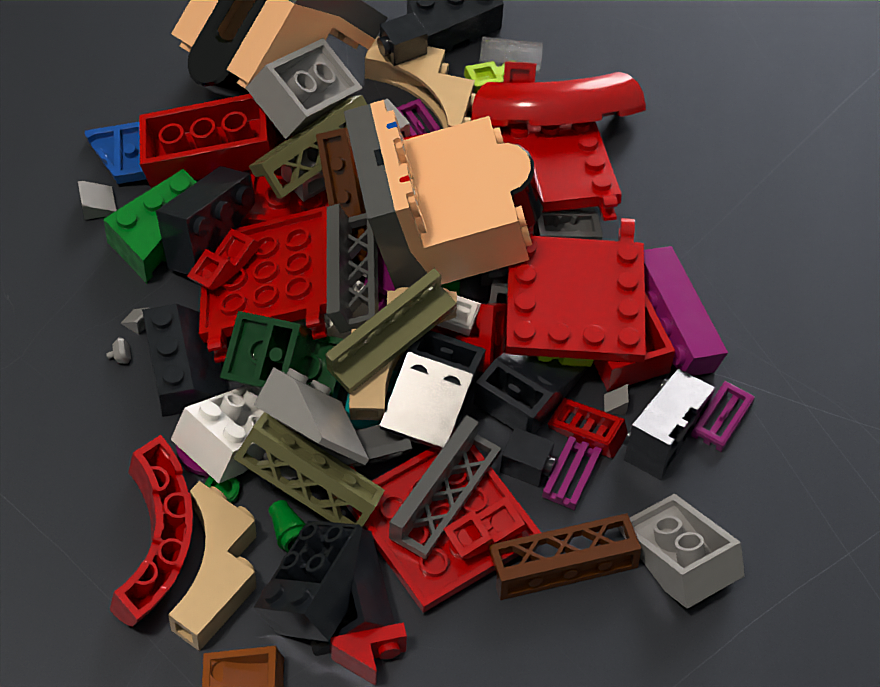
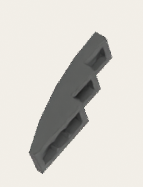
M560 210L534 213L533 236L602 240L603 238L597 211Z

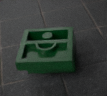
M238 311L220 378L225 381L257 387L262 390L273 367L286 374L289 368H292L309 377L306 382L310 385L314 379L331 388L332 390L329 395L337 399L341 384L327 370L325 354L340 343L343 338L327 335V337L314 340L312 338V330L302 324Z

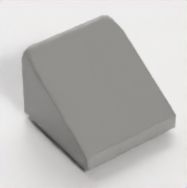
M78 181L85 220L106 217L116 211L112 186Z

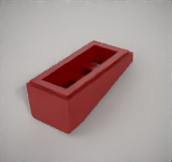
M567 398L562 400L548 422L549 428L568 438L569 436L576 438L577 443L581 444L584 441L589 443L588 447L592 449L595 446L602 448L601 455L611 459L615 457L628 434L625 419ZM571 412L574 413L575 416L570 424L565 423ZM584 419L587 420L583 428H579ZM596 425H597V426H599V429L597 430V432H596V434H595V433H593V430L595 429V427H596Z

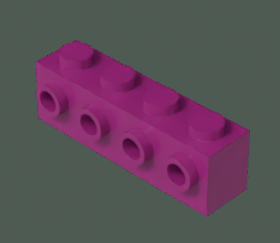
M673 247L644 250L645 293L675 349L672 364L676 369L679 368L692 376L714 373L728 354V351Z

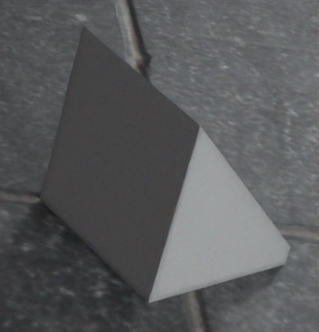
M148 308L133 309L120 324L139 335L145 329L142 309Z
M628 384L604 394V412L626 415L629 403Z

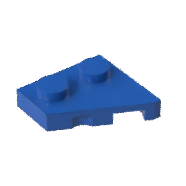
M139 122L85 130V136L89 144L117 184L146 179L140 166Z

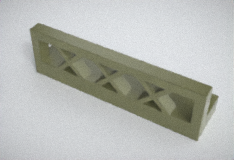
M358 95L345 99L249 165L255 177L265 176L277 198H283L322 170L318 145L314 144L317 142L316 134L341 129L339 126L345 123L344 128H347L344 111L367 105L364 97ZM307 148L318 151L316 164L312 167L301 165L303 151ZM295 157L294 163L288 162ZM281 166L293 168L291 181L284 187H282L274 174V171ZM300 170L305 171L304 173L299 175Z
M433 268L325 354L327 370L349 394L457 309V303L441 287V274Z
M265 412L253 426L233 458L330 522L359 524L362 527L385 491ZM252 442L266 451L268 460L258 461L246 453ZM289 465L294 468L299 479L289 481L281 475L279 466ZM320 485L327 490L329 499L319 500L312 496L309 486ZM351 505L362 512L357 522L354 523L342 515L340 506Z

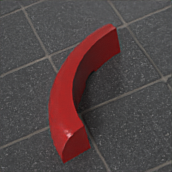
M622 72L552 82H487L480 87L475 95L471 121L489 116L492 126H508V124L524 123L528 120L530 126L600 121L602 116H611L615 112L620 117L646 111L644 93L638 82L630 75Z
M159 435L133 452L128 472L143 494L151 521V546L149 552L136 572L114 591L110 611L128 626H134L148 615L174 584L185 561L192 534L193 510L191 494L188 493L182 466L162 435Z

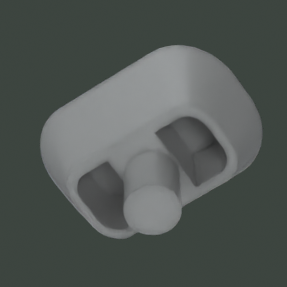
M119 337L112 344L113 351L108 352L107 357L108 359L114 358L117 363L128 364L131 360L130 346L125 339Z

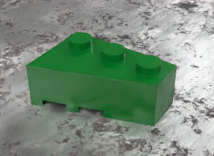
M184 169L103 219L107 243L146 284L153 277L152 272L162 261H166L156 210L196 183Z

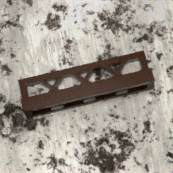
M341 128L316 134L329 206L340 204L348 218L366 213L348 129ZM367 225L353 228L352 236L358 239L367 230ZM361 249L352 259V262H362L367 252Z
M628 513L491 544L489 545V553L497 574L496 590L500 600L638 568L641 546ZM622 526L627 539L615 542L604 537L608 529ZM583 536L593 541L589 548L582 550L569 545L574 537ZM549 544L558 549L555 556L547 558L534 552L539 545ZM514 552L523 557L520 564L504 568L500 555Z

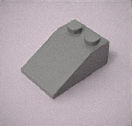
M324 38L265 65L245 88L273 122L277 130L287 139L345 99L357 94L362 89V86Z
M273 367L254 406L316 443L366 465L369 458L342 402L329 395L332 389L314 379L310 385L306 382L309 377L292 368H289L286 374Z
M676 494L630 517L641 546L640 559L664 591L686 609L745 576L741 542ZM622 526L618 527L620 533L627 539Z

